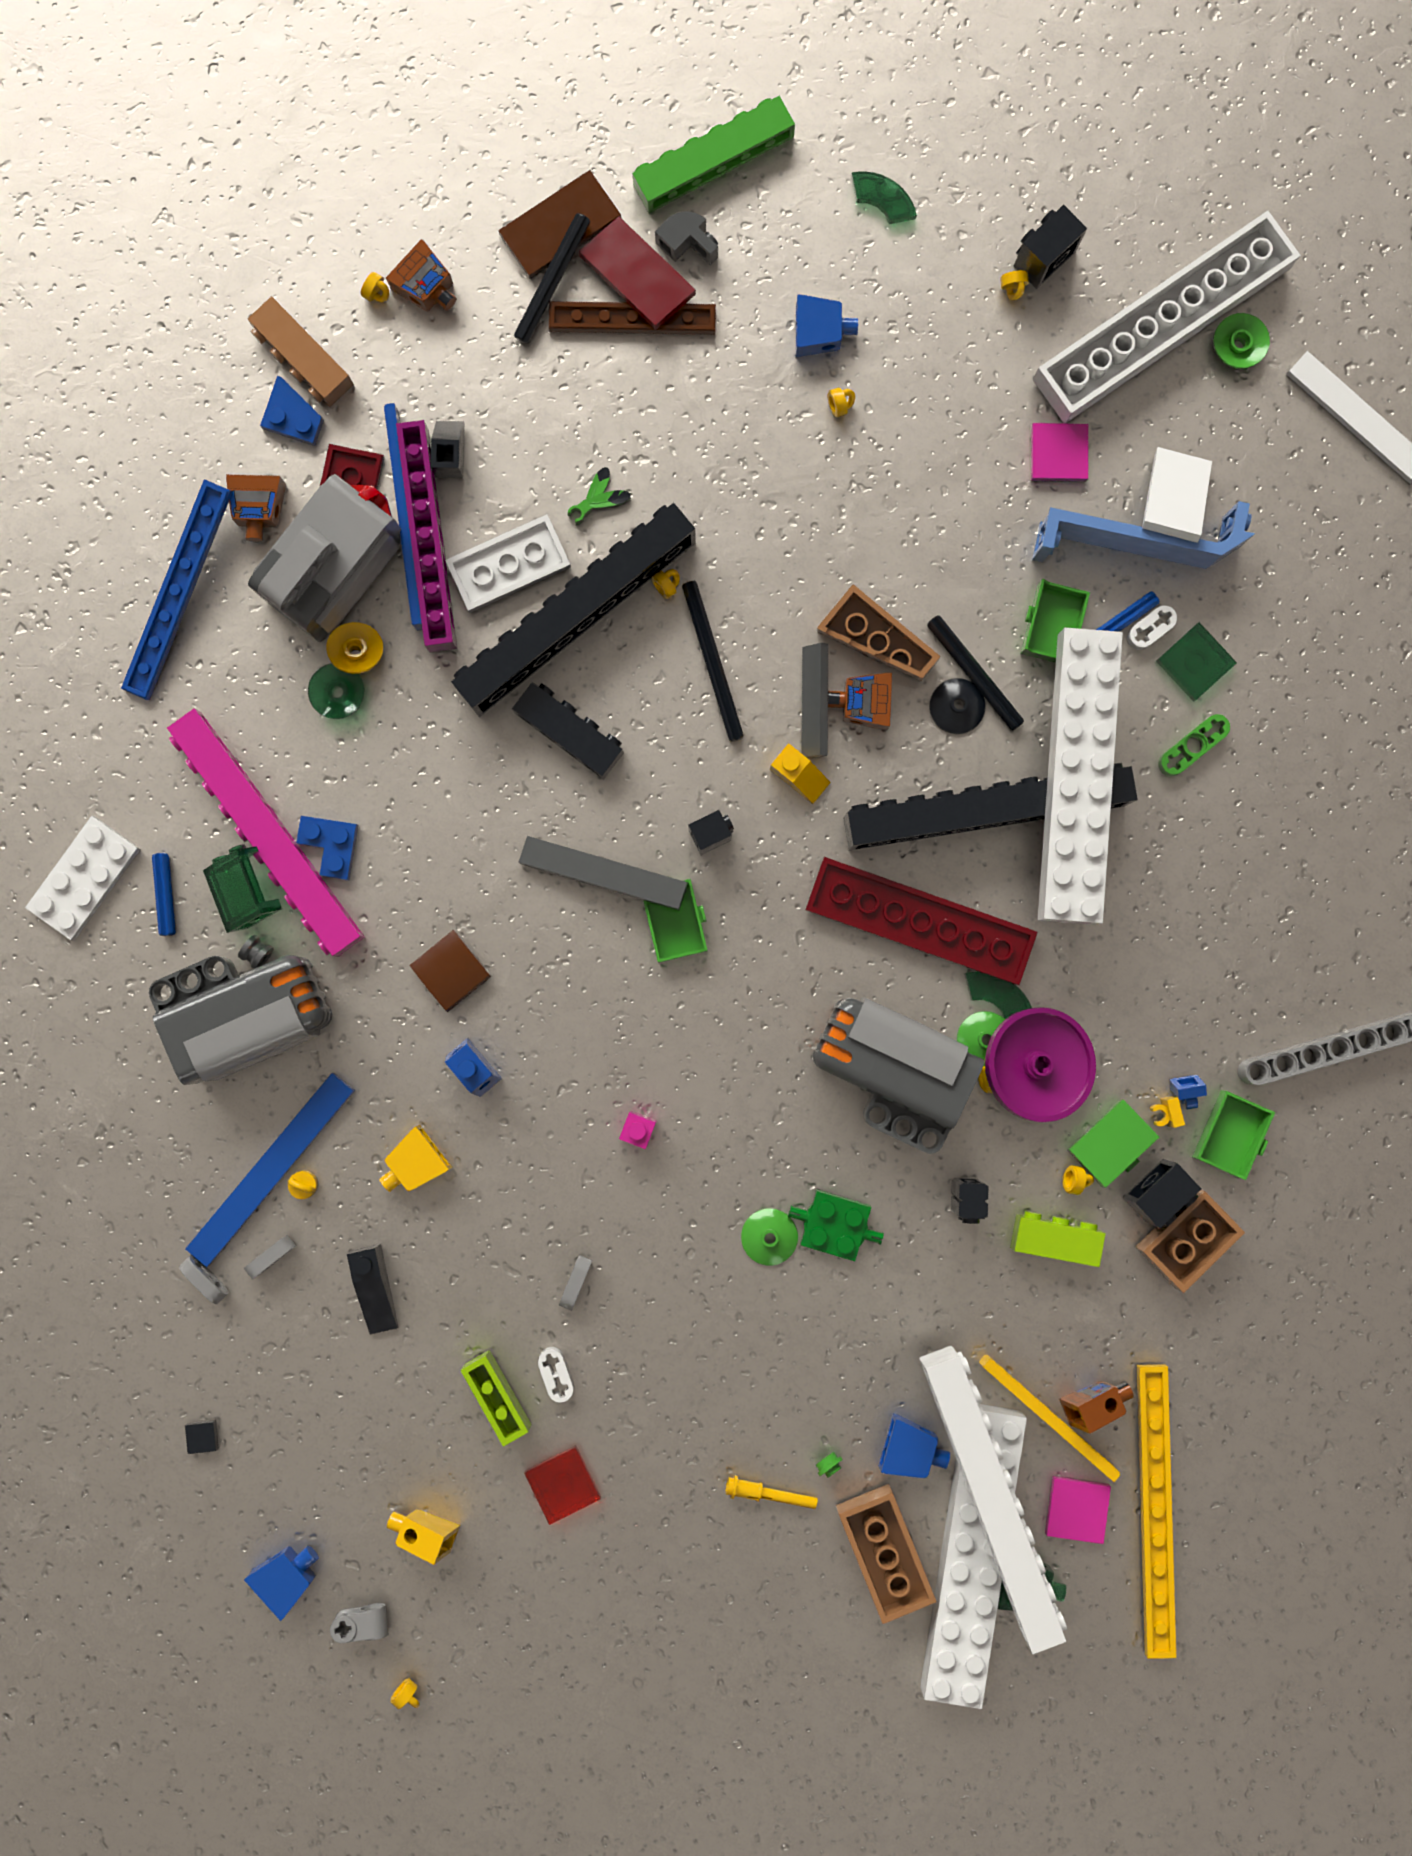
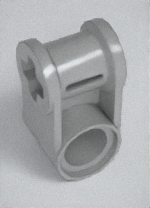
M374 1603L363 1607L341 1610L337 1613L330 1626L331 1637L338 1643H348L362 1640H378L388 1636L385 1604ZM342 1621H345L346 1626H350L349 1630H345V1627L342 1625L340 1626Z

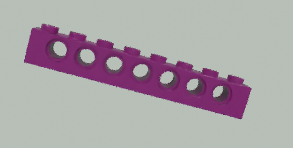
M424 420L396 423L424 645L430 653L457 649L436 480L431 469L429 429Z

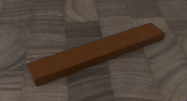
M549 302V332L715 335L716 304H685L655 330L628 303Z

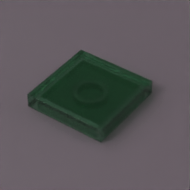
M1200 622L1193 626L1156 660L1193 702L1237 663Z

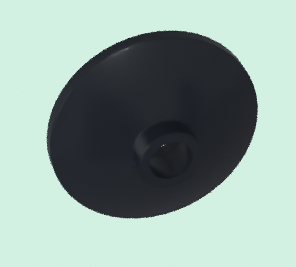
M961 678L949 679L941 683L934 690L929 703L930 714L935 724L943 731L951 734L967 733L977 727L984 717L986 707L984 696L974 683ZM961 700L964 707L962 709L955 708L954 701Z

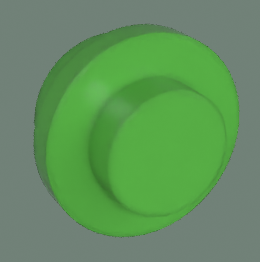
M832 1452L817 1463L818 1475L821 1476L825 1473L827 1478L840 1470L839 1462L843 1460L841 1456L837 1457L835 1452Z

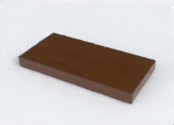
M588 170L498 230L499 235L529 279L549 267L577 213L583 214L590 219V224L579 246L599 234L618 216L621 217L620 212L591 170Z

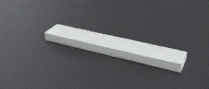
M1307 351L1286 375L1411 485L1412 443Z

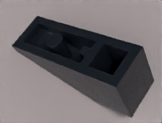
M381 1244L352 1250L347 1254L353 1286L369 1334L399 1328Z

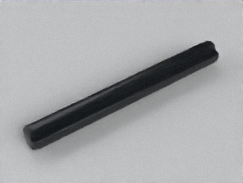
M577 213L572 220L514 333V337L518 341L527 344L532 337L590 224V219L585 215Z
M940 615L933 617L927 624L928 628L1011 730L1017 729L1023 724L1024 719Z

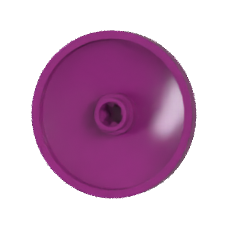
M1031 1008L1009 1016L994 1031L986 1050L985 1072L993 1095L1011 1114L1032 1122H1052L1071 1115L1085 1102L1095 1081L1096 1057L1087 1033L1073 1018L1051 1008Z

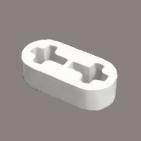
M1160 606L1129 630L1127 634L1129 645L1136 650H1143L1149 647L1174 627L1177 622L1175 610L1169 606ZM1158 613L1161 616L1166 614L1169 617L1166 621L1167 625L1162 623L1156 628L1153 623L1160 618ZM1148 628L1150 633L1144 638L1146 643L1143 640L1138 642L1135 639L1138 635L1136 630L1141 633Z
M548 1347L540 1354L538 1366L550 1398L555 1402H565L572 1396L574 1383L562 1351L555 1347ZM547 1354H551L553 1358L558 1357L559 1360L555 1364L557 1372L553 1373L550 1364H544L547 1360ZM558 1376L562 1385H568L565 1395H561L559 1391L554 1392L553 1390L556 1388V1377Z

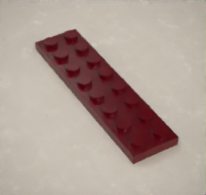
M823 857L805 911L1015 985H1020L1038 933L1026 927L827 857Z

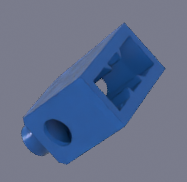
M797 294L795 357L838 351L841 347L842 335H858V318H842V303L840 301Z
M469 1038L465 1039L446 1055V1065L471 1094L481 1097L502 1079Z
M893 1413L878 1466L881 1473L927 1478L931 1465L947 1469L950 1452L936 1448L938 1437L934 1432Z
M288 1546L255 1567L244 1581L281 1621L316 1575L310 1569V1566L319 1559V1556L310 1546L304 1548L299 1554L292 1547Z

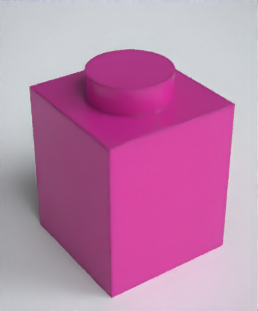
M630 1111L619 1139L646 1149L657 1120Z

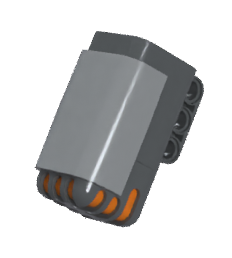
M286 955L242 975H238L235 965L230 959L211 956L153 982L149 988V997L156 1011L155 1015H153V1021L180 1082L183 1085H191L203 1081L220 1080L319 1036L320 1029L329 1025L333 1014L332 1009L325 1003V993L321 992L318 987V983H320L318 977L314 976L311 971L313 967L311 962L304 957ZM220 961L224 965V972L221 976L217 977L213 972V968ZM194 973L197 976L198 982L191 989L187 985V978L190 974ZM165 985H168L171 989V995L167 1000L161 997V989Z
M854 998L838 1001L813 1051V1061L817 1067L871 1093L863 1111V1117L867 1124L929 1154L936 1153L942 1148L949 1132L956 1126L985 1062L984 1059L969 1053L968 1046L867 998H861L860 1001ZM875 1107H881L885 1114L883 1120L878 1123L872 1122L869 1116L870 1111ZM900 1120H908L910 1123L909 1132L905 1135H899L896 1132V1124ZM927 1132H933L936 1135V1143L932 1147H924L922 1144V1137Z

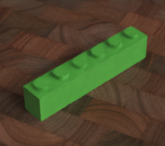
M780 95L773 99L767 98L749 112L742 111L738 113L730 122L724 125L717 124L707 134L699 138L693 137L689 139L684 146L676 150L664 152L659 159L652 163L641 164L632 173L633 186L647 212L651 213L794 138L795 123Z

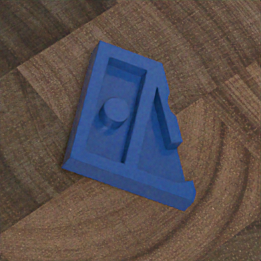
M277 376L260 424L261 428L315 446L324 422L323 418L282 377Z

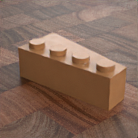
M854 584L817 627L818 633L919 681L925 678L941 657Z

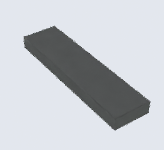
M826 643L802 647V754L808 759L828 755V644Z

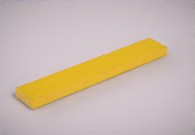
M984 1355L979 1363L984 1369L1109 1479L1115 1482L1119 1478L1120 1472L1113 1464L989 1355Z

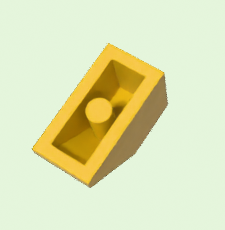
M789 743L770 765L769 770L811 804L815 803L831 783L807 757Z

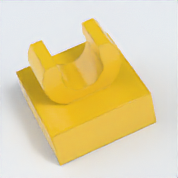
M1169 1096L1161 1098V1105L1154 1104L1150 1107V1111L1161 1110L1163 1113L1162 1119L1154 1121V1125H1167L1172 1128L1185 1125L1178 1097Z

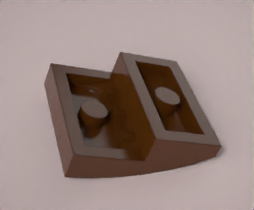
M454 930L409 965L447 1012L491 977L479 959L470 951Z

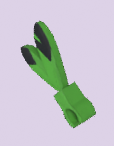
M607 467L600 469L596 473L586 499L578 505L569 508L568 516H571L573 512L581 514L580 518L575 519V525L581 524L593 509L620 506L630 499L631 494L624 490L605 492L610 480V471Z

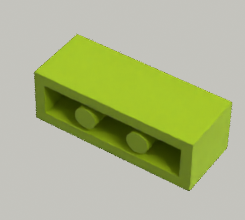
M1025 1211L1024 1216L1016 1214L1010 1248L1015 1252L1100 1267L1106 1233L1097 1230V1224L1081 1221L1080 1226L1069 1224L1070 1219L1053 1216L1052 1221L1041 1219L1042 1214Z
M488 1350L465 1363L460 1371L502 1446L504 1447L528 1433L532 1424L491 1351Z

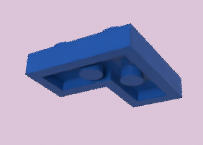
M301 816L296 843L324 848L319 875L350 880L358 825Z

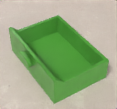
M1041 579L1037 585L1033 605L1028 606L1025 622H1028L1020 654L1056 663L1058 634L1064 627L1082 628L1090 592Z
M691 879L684 880L688 883V887L680 911L643 900L658 963L708 951L701 923L707 921L703 905L697 906Z
M1221 1090L1192 1157L1237 1178L1246 1180L1256 1156H1262L1266 1149L1268 1140L1264 1138L1275 1112L1233 1093Z
M1122 1099L1067 1151L1094 1177L1102 1188H1106L1124 1170L1127 1173L1140 1162L1138 1157L1159 1136Z

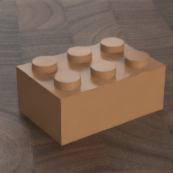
M1200 1190L1197 1193L1198 1198L1192 1205L1187 1208L1183 1206L1176 1213L1177 1218L1172 1224L1165 1228L1162 1226L1160 1229L1155 1227L1135 1246L1175 1289L1182 1293H1185L1245 1233L1204 1190Z

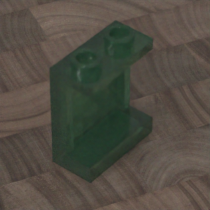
M245 844L235 846L228 850V855L214 858L212 860L213 864L203 870L226 933L248 929L282 910L279 899L269 901L264 899L249 860L251 856L259 852L257 846L246 848Z

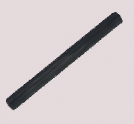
M695 580L686 582L682 585L694 628L729 741L735 742L741 740L744 734L697 582Z

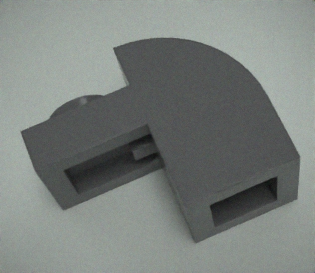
M688 211L676 213L670 216L655 231L656 244L675 262L690 247L709 265L718 258V242L713 235L706 232V219L697 213Z

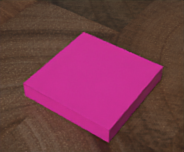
M1033 423L1031 425V481L1086 482L1088 480L1089 424Z
M1052 1476L1045 1528L1046 1536L1104 1544L1111 1486L1104 1483Z

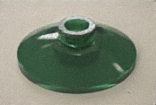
M332 663L319 668L309 681L308 697L311 705L319 714L330 719H343L352 715L359 709L364 699L365 688L360 675L343 672ZM337 688H341L343 690L342 696L334 697V691Z

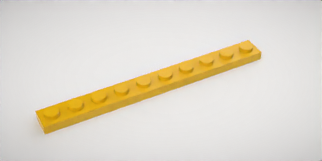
M1165 1364L1137 1365L1145 1656L1147 1659L1176 1658L1168 1366Z

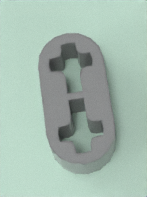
M286 1235L244 1267V1270L253 1280L290 1252L296 1245Z
M190 1255L179 1266L182 1274L210 1302L218 1304L228 1294L224 1284L194 1256Z
M581 1255L578 1256L559 1306L572 1311L592 1263L591 1259Z

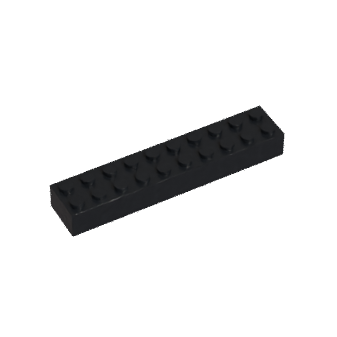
M674 502L668 507L666 505L660 507L653 514L654 518L646 525L641 523L635 527L629 539L624 543L622 540L615 543L609 549L610 554L603 560L600 558L594 560L587 567L588 572L580 578L575 576L564 586L566 589L558 596L553 594L543 602L542 605L544 607L537 613L530 612L520 621L522 625L516 630L506 631L499 637V643L492 649L488 647L482 650L476 656L477 661L470 667L467 665L463 666L454 674L455 679L451 683L479 718L650 581L654 574L660 570L662 571L696 543L695 527Z
M1122 763L1114 764L1111 809L1125 807L1138 800L1132 766L1123 767ZM1037 776L1023 778L1016 785H1010L1009 781L997 782L985 790H982L981 785L964 788V791L960 792V794H953V790L941 791L929 799H925V795H915L908 797V800L904 803L898 804L897 799H890L879 802L880 804L873 808H869L868 804L851 806L852 809L843 818L848 850L1045 820L1048 777L1042 781H1038Z

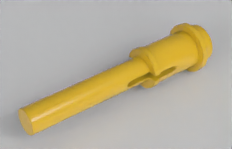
M736 1475L733 1478L728 1477L725 1495H730V1499H734L736 1496L756 1500L757 1502L760 1499H766L816 1509L818 1498L766 1488L763 1487V1483L741 1480Z

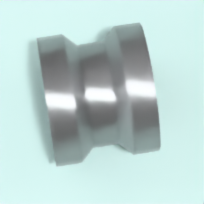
M253 935L240 949L238 958L249 961L251 967L255 969L267 962L274 948L270 945H264L257 935Z

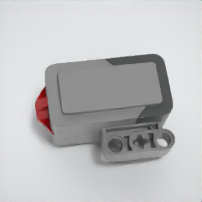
M336 474L330 476L318 488L255 568L248 581V586L318 642L323 641L338 627L399 549L401 528L396 520L392 518L387 498L371 485H349Z

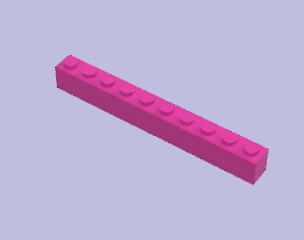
M193 708L168 726L167 729L172 735L169 737L172 745L179 752L183 750L187 755L188 759L185 762L195 774L199 772L205 780L202 782L204 789L210 796L216 795L221 802L218 805L220 811L227 819L232 817L237 827L234 829L244 842L248 840L254 848L251 853L261 865L263 863L267 865L270 870L268 873L269 878L277 887L280 885L287 893L284 898L294 910L296 908L299 909L304 916L301 918V922L309 932L315 931L320 938L317 943L326 955L331 953L332 956L339 957L365 938L364 934L319 875L313 864L203 713Z

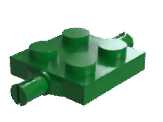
M816 1189L813 1202L807 1210L791 1205L788 1217L804 1221L801 1246L854 1262L859 1247L864 1240L881 1245L884 1233L868 1229L867 1221L872 1208L871 1205Z

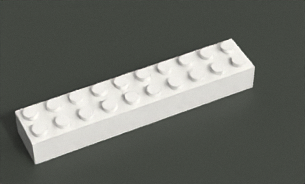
M1266 211L1040 366L1033 377V381L1062 422L1067 423L1290 270L1301 255L1270 212Z
M1064 627L1058 634L1038 921L1086 925L1103 923L1123 632Z
M952 1346L919 1357L1021 1633L1032 1654L1066 1642L1063 1631L1067 1630L1066 1623L1055 1604L1057 1600L1051 1584L1048 1583L1043 1574L1046 1570L1041 1557L1037 1554L1035 1547H1031V1545L1035 1544L1031 1530L1026 1525L1024 1519H1020V1517L1025 1515L1021 1503L1016 1498L1014 1491L1009 1490L1014 1485L1008 1470L1005 1469L1003 1463H999V1460L1003 1459V1455L997 1441L995 1442L993 1436L988 1434L993 1429L987 1414L984 1413L982 1407H978L982 1399L976 1385L973 1384L971 1379L968 1380L967 1375L972 1373L966 1358L963 1357L961 1351L957 1353Z
M978 1404V1407H982L984 1413L989 1418L993 1430L988 1432V1434L993 1436L995 1442L997 1441L1003 1459L999 1460V1463H1003L1005 1469L1008 1470L1014 1485L1009 1490H1013L1015 1494L1027 1418L1020 1410ZM957 1459L955 1460L934 1595L937 1602L933 1603L920 1688L924 1700L982 1709L1002 1579Z

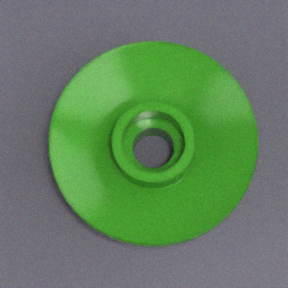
M1236 313L1226 317L1218 325L1214 333L1213 344L1215 352L1222 362L1233 368L1246 369L1255 366L1265 357L1270 345V336L1265 324L1259 318L1247 313ZM1240 341L1243 348H1238L1234 342Z
M988 1011L974 1013L968 1016L960 1025L957 1041L968 1046L969 1053L985 1060L988 1045L983 1044L982 1037L985 1034L992 1036L1005 1019L996 1013Z
M766 1208L756 1211L746 1220L742 1228L741 1240L745 1252L752 1260L762 1265L772 1266L786 1261L793 1254L798 1242V1232L793 1220L786 1213L778 1209ZM766 1234H774L775 1241L767 1243L764 1240Z

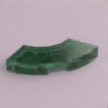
M858 171L851 173L856 203H868L877 207L885 214L889 224L916 219L917 213L912 200L906 191L895 181L874 172Z
M979 971L964 973L971 1001L983 1000L992 1003L1001 1011L1004 1019L1019 1011L1032 1008L1025 994L1016 985Z

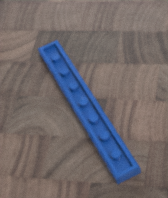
M395 403L385 404L384 412L398 521L401 528L400 537L411 623L417 631L422 630L396 427V423H400V416Z
M203 480L121 687L122 690L145 700H150L233 491L208 480Z
M331 1073L185 1250L204 1266H210L355 1090L335 1073Z

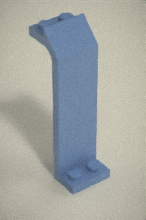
M1238 501L1223 516L1218 542L1199 539L1198 543L1143 529L1141 526L1050 507L1047 517L1043 522H1040L1032 560L1044 562L1048 555L1053 554L1054 548H1058L1062 538L1207 569L1239 549L1255 535V533L1246 532L1252 515L1248 513L1250 503Z

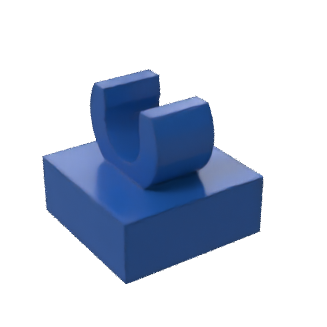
M1198 1075L1169 1079L1170 1090L1181 1100L1182 1104H1185L1187 1110L1198 1108L1197 1097L1207 1096L1206 1084Z

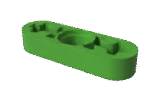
M1215 714L1204 720L1161 755L1158 761L1160 771L1166 776H1175L1183 772L1228 735L1230 731L1228 719L1223 715ZM1210 722L1213 724L1220 723L1219 732L1221 734L1215 732L1206 738L1204 733L1213 727ZM1190 738H1196L1200 741L1201 750L1198 753H1192L1188 750L1187 741ZM1182 753L1185 757L1176 763L1178 769L1175 767L1169 769L1167 767L1169 763L1167 757L1173 759Z

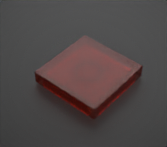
M576 1445L524 1472L549 1525L601 1499V1495Z

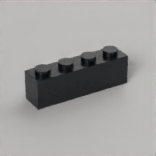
M532 682L513 706V712L604 780L624 754L623 749L620 748L622 743L611 734L605 737L597 731L599 725L590 718L585 717L583 720L575 714L577 709L567 701L563 700L560 703L552 696L555 693L546 685L541 683L537 686Z

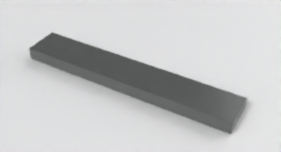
M530 836L526 838L519 859V863L524 866L680 911L688 887V883L685 881Z

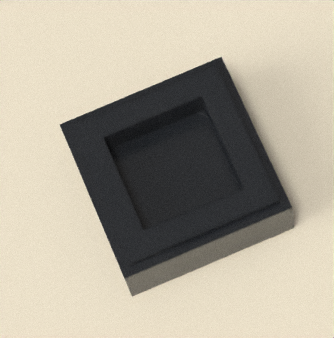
M216 1420L187 1423L185 1425L187 1454L212 1452L219 1449Z

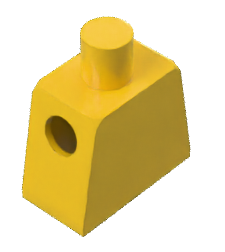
M418 1125L385 1158L384 1161L391 1170L379 1180L388 1192H391L400 1184L409 1192L447 1172L452 1166L422 1126Z
M416 1509L407 1516L394 1511L387 1522L388 1529L399 1533L395 1542L398 1547L433 1565L451 1552L460 1525L419 1509Z

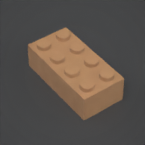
M889 1484L836 1505L839 1517L882 1624L937 1602Z

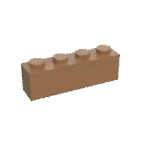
M272 296L247 318L253 327L250 331L261 344L266 341L272 347L269 352L280 364L285 361L291 367L288 371L300 384L305 381L310 386L308 392L318 403L324 401L331 407L354 385L350 376Z

